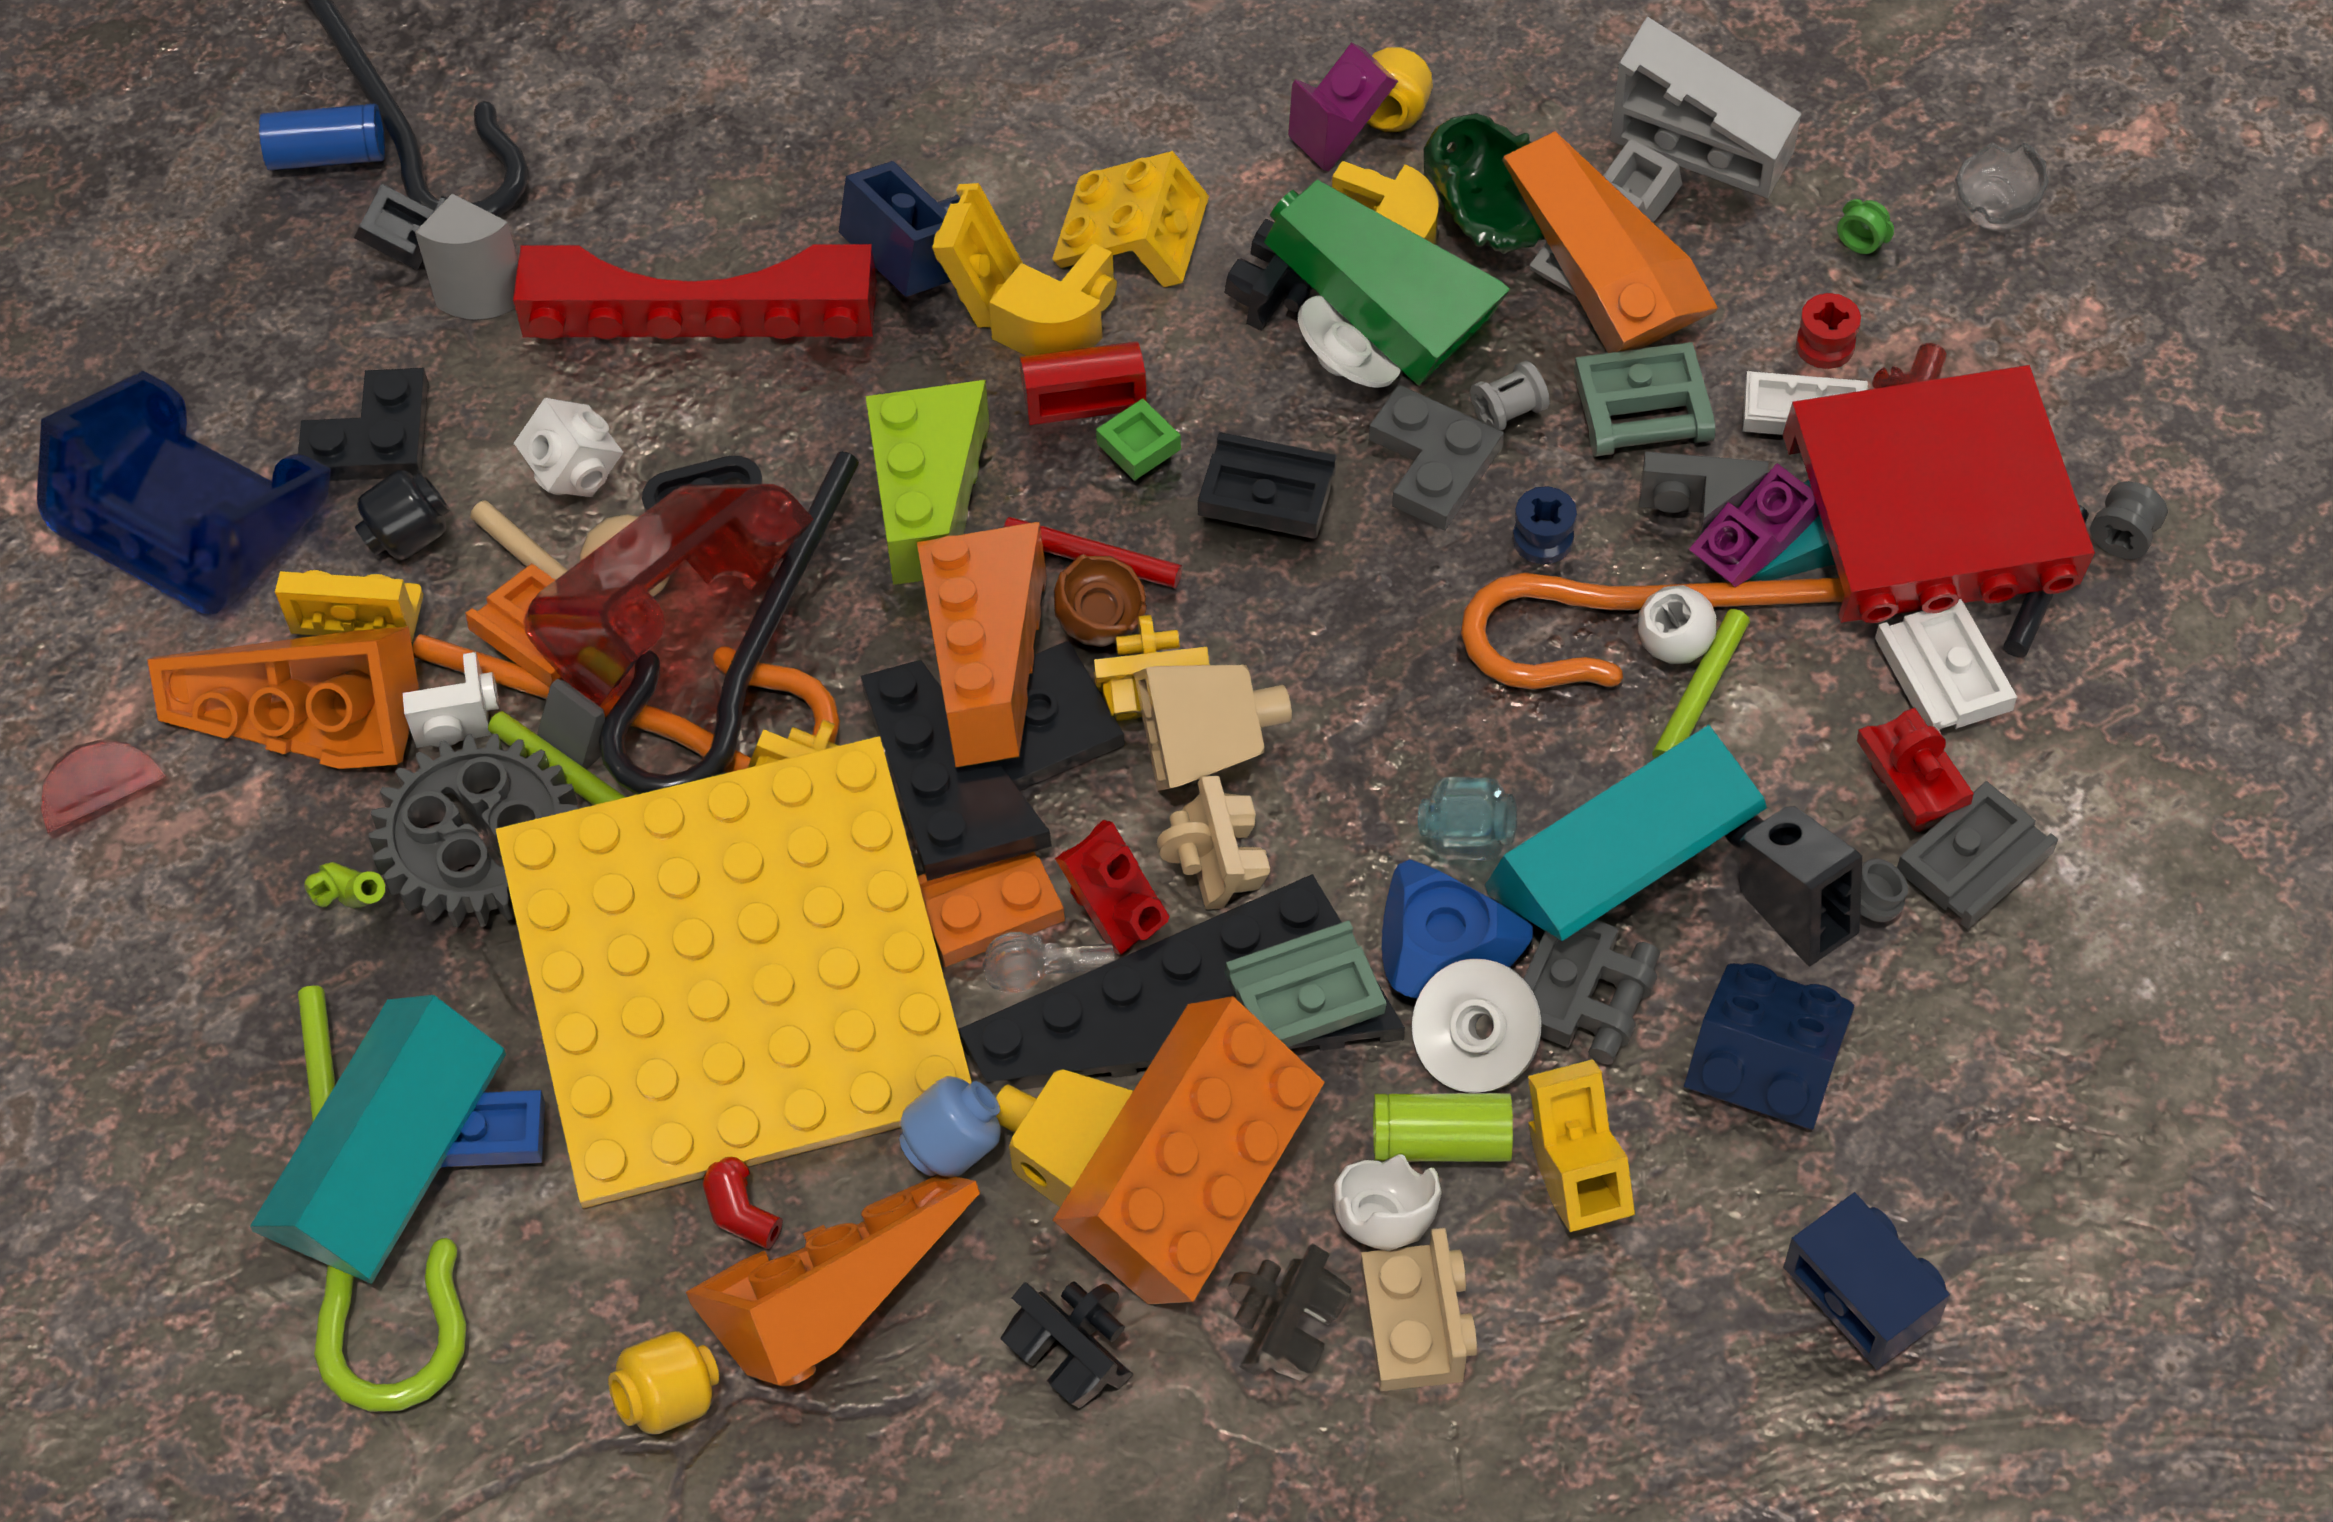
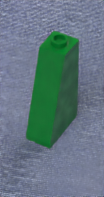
M1318 179L1300 195L1295 190L1288 192L1276 204L1269 215L1275 222L1264 243L1418 386L1493 316L1510 290L1502 281Z

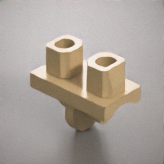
M1201 776L1198 781L1199 795L1192 802L1185 805L1182 811H1176L1170 815L1171 827L1159 835L1156 844L1159 855L1163 860L1169 863H1181L1183 873L1186 875L1197 874L1205 909H1224L1234 892L1260 890L1270 873V866L1266 851L1261 847L1237 846L1236 838H1248L1255 826L1256 813L1251 796L1226 794L1223 792L1219 776Z

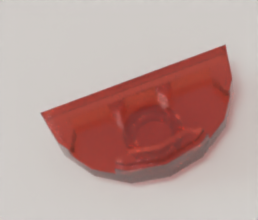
M100 739L77 745L55 761L43 781L39 807L46 831L50 833L166 776L149 754L127 742Z

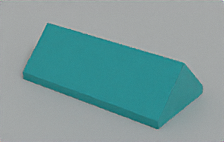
M1707 725L1503 855L1486 882L1485 888L1488 896L1563 941L1767 809V805L1763 795L1710 725Z
M435 995L387 999L251 1223L250 1228L252 1232L372 1284L447 1157L446 1154L457 1140L461 1129L472 1111H474L478 1101L505 1058V1049Z

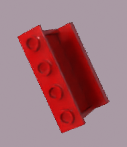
M2030 365L1792 401L1782 435L1789 455L1801 453L1845 594L1838 614L1840 623L1862 620L1866 623H1878L1893 617L1895 614L1923 610L1926 613H1939L1955 606L1959 599H1962L1963 603L1983 600L1985 603L1995 604L2007 601L2017 594L2042 590L2047 594H2058L2081 584L2095 551Z

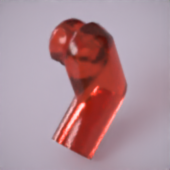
M1924 343L1919 346L1910 371L1903 373L1900 368L1892 366L1891 375H1889L1887 369L1883 367L1873 377L1872 386L1874 389L1939 379L1947 357L1946 351L1937 344Z

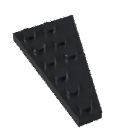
M1311 874L959 1028L960 1040L981 1083L993 1094L999 1093L1007 1084L1019 1090L1045 1087L1052 1074L1062 1069L1080 1075L1111 1072L1112 1078L1137 1075L1138 1068L1149 1067L1188 1004L1232 996L1236 998L1231 981L1228 982L1225 975L1226 962L1342 922L1316 878ZM1381 989L1387 1003L1384 1014L1288 1048L1319 1045L1320 1051L1345 1048L1346 1041L1377 1037L1380 1038V1043L1404 1040L1405 1027Z

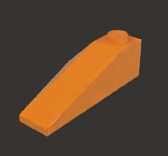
M1556 131L1503 157L1502 160L1607 353L1644 348L1718 310L1691 258Z
M409 626L348 631L157 656L147 659L158 721L225 739L233 736L266 745V750L281 754L293 752L320 760L319 764L337 769L398 765L403 761L410 730L404 714L403 693L418 691L419 689Z
M940 1175L934 1176L866 1206L861 1212L863 1222L859 1224L844 1223L827 1229L824 1225H821L803 1233L806 1241L805 1247L770 1261L765 1250L739 1261L686 1291L687 1297L692 1307L746 1375L778 1386L797 1384L815 1373V1364L836 1353L980 1194L978 1185L975 1180L960 1177L950 1178Z

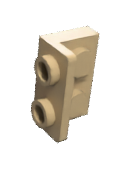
M1431 1229L1430 1245L1397 1248L1391 1251L1361 1252L1360 1264L1380 1392L1463 1382L1466 1356L1477 1355V1341L1472 1314H1460L1456 1292L1466 1291L1464 1261L1460 1249L1449 1251L1446 1229Z

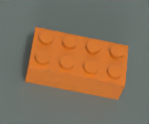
M1234 996L1188 1004L1054 1216L1053 1221L1146 1304L1194 1302L1325 1082Z

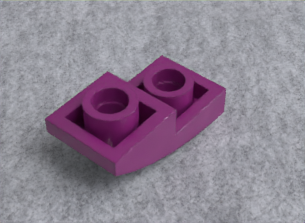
M1776 463L1738 509L1728 502L1689 550L1733 586L1737 587L1781 554L1818 517L1819 510L1813 491Z

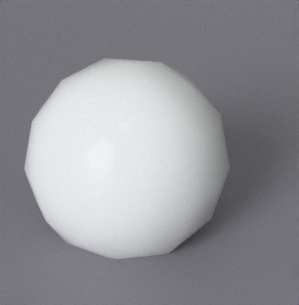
M1684 585L1663 587L1649 596L1639 611L1638 634L1643 647L1653 657L1669 664L1690 663L1705 654L1716 637V614L1712 603L1703 594Z

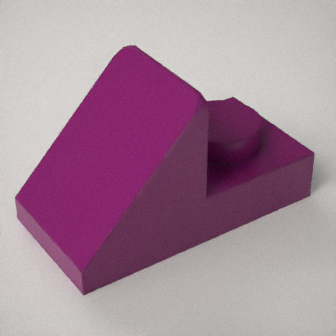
M1351 42L1317 88L1297 79L1294 80L1291 92L1288 136L1323 170L1329 172L1395 87L1398 80L1363 47Z

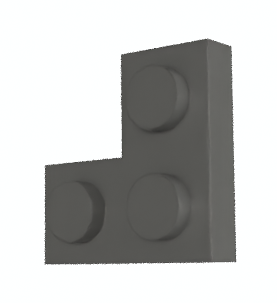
M1398 385L1369 425V440L1414 461L1393 491L1392 507L1446 531L1502 449L1504 432L1404 386Z

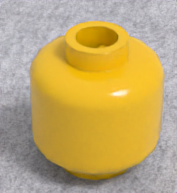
M1387 47L1375 52L1372 57L1398 80V83L1367 123L1371 127L1384 132H1401L1411 128L1422 118L1433 88L1432 72L1425 60L1415 52L1402 47Z
M671 1331L624 1349L616 1361V1371L610 1373L608 1377V1385L614 1407L627 1426L636 1424L645 1433L661 1434L706 1414L712 1402V1386L719 1382V1371L716 1361L707 1346L700 1345L696 1347L694 1342L684 1333Z

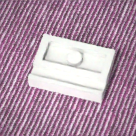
M1959 599L1955 606L1943 612L1926 613L1920 611L1904 616L1903 622L1889 626L1888 622L1878 625L1875 639L1913 708H1916L1927 726H1934L1940 730L1954 725L1955 729L2013 711L2017 695L1962 599Z

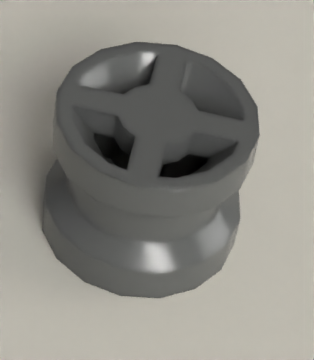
M2132 481L2119 482L2108 493L2105 500L2106 508L2100 510L2094 517L2090 526L2091 536L2097 545L2109 554L2124 559L2140 558L2147 553L2153 540L2152 532L2157 531L2164 523L2168 514L2167 505L2156 491L2146 485Z

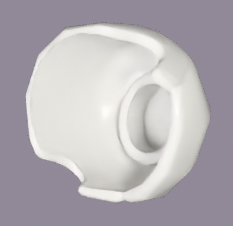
M1398 1154L1384 1162L1363 1160L1347 1165L1333 1185L1331 1198L1337 1220L1348 1235L1358 1242L1375 1249L1391 1251L1421 1239L1435 1219L1442 1192L1438 1173L1434 1168H1428L1424 1174H1419L1410 1167L1404 1155Z

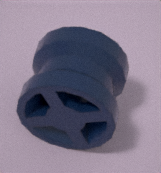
M1545 486L1535 487L1526 491L1518 499L1515 508L1516 523L1512 538L1514 548L1521 557L1529 562L1541 565L1553 564L1564 559L1571 552L1574 542L1573 529L1577 518L1576 504L1572 498L1560 489Z

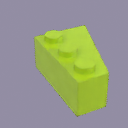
M986 380L865 396L893 585L923 581L917 542L964 534L968 518L969 499L979 472L978 461L983 440L987 438L990 425Z

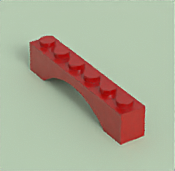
M813 244L793 257L760 271L727 279L703 281L657 279L628 272L600 260L579 245H520L513 302L523 338L598 337L601 339H613L616 337H657L671 339L675 337H716L729 339L733 337H775L786 339L791 337H834L842 339L849 337H873L877 282L872 244Z

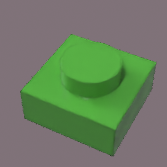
M1143 398L1096 429L1097 444L1134 481L1181 450V435Z

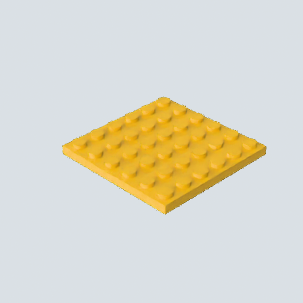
M880 736L495 829L582 1209L702 1179L708 1167L714 1162H719L724 1157L732 1156L739 1158L749 1167L901 1128V1117L904 1109L936 1081L946 1076L961 1078L969 1084L972 1083Z

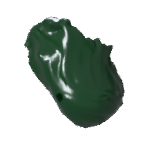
M1473 113L1452 117L1434 129L1423 148L1424 176L1433 185L1446 211L1451 213L1454 222L1459 225L1466 236L1471 238L1475 246L1482 247L1487 245L1492 247L1494 251H1501L1502 254L1519 248L1534 247L1538 240H1545V237L1502 160L1505 155L1532 143L1529 141L1530 136L1528 133L1516 136L1507 127L1494 123L1492 118ZM1452 142L1451 147L1447 149L1448 144Z

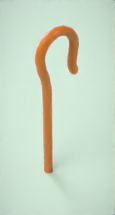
M1520 573L1497 578L1476 592L1464 610L1461 636L1468 657L1486 676L1507 686L1535 690L1576 682H1591L1606 687H1614L1623 680V672L1618 665L1601 659L1582 657L1530 665L1515 663L1501 656L1489 643L1486 635L1487 619L1493 610L1508 600L1522 597L1554 600L1571 606L1603 610H1641L1649 596L1663 587L1684 585L1703 594L1712 603L1713 607L1843 602L1845 594L1840 578L1745 581L1737 587L1733 586L1730 582L1606 586L1581 583L1556 576Z
M419 634L413 643L414 658L465 673L463 654L476 652L482 673L493 672L497 684L547 699L550 687L516 663L423 634ZM721 646L715 650L713 662L726 675L736 651L728 646ZM759 662L749 686L790 692L803 699L813 712L815 725L812 735L816 736L824 719L835 724L828 740L835 744L840 719L836 701L821 681L799 669ZM560 678L561 681L564 680L604 710L605 717L620 698V696ZM649 705L643 708L631 725L673 740L702 757L709 751L714 735L683 717ZM735 750L733 761L724 772L729 773L748 768L751 758Z

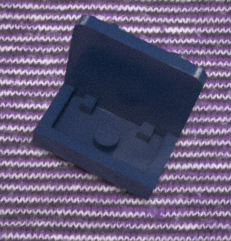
M1730 963L1725 968L1704 1016L1684 1087L1814 1130L1836 1058L1852 1017L1854 1004L1850 1000L1841 997L1837 991L1824 985H1803L1779 977L1771 969L1759 964Z

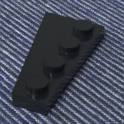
M922 660L861 675L863 692L877 734L881 738L885 757L927 881L1052 847L1049 829L997 760L961 767L955 766L942 687Z

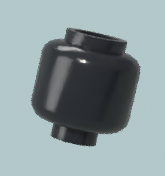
M397 470L358 498V511L363 520L355 525V529L376 556L386 550L392 557L398 560H407L445 533L446 521L444 515L450 509L438 490L423 472L413 476L405 470Z

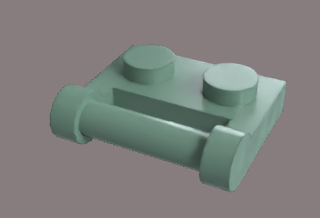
M1693 342L1575 357L1574 375L1589 428L1590 445L1594 457L1614 454V449L1618 447L1692 438L1694 443L1714 441V415ZM1686 406L1688 411L1686 415L1612 424L1610 420L1611 415Z

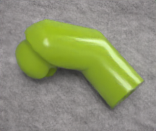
M335 862L320 865V871L307 876L304 883L308 896L316 906L327 907L333 900L338 899L347 907L361 908L378 902L385 893V883L380 874L372 871L361 873Z

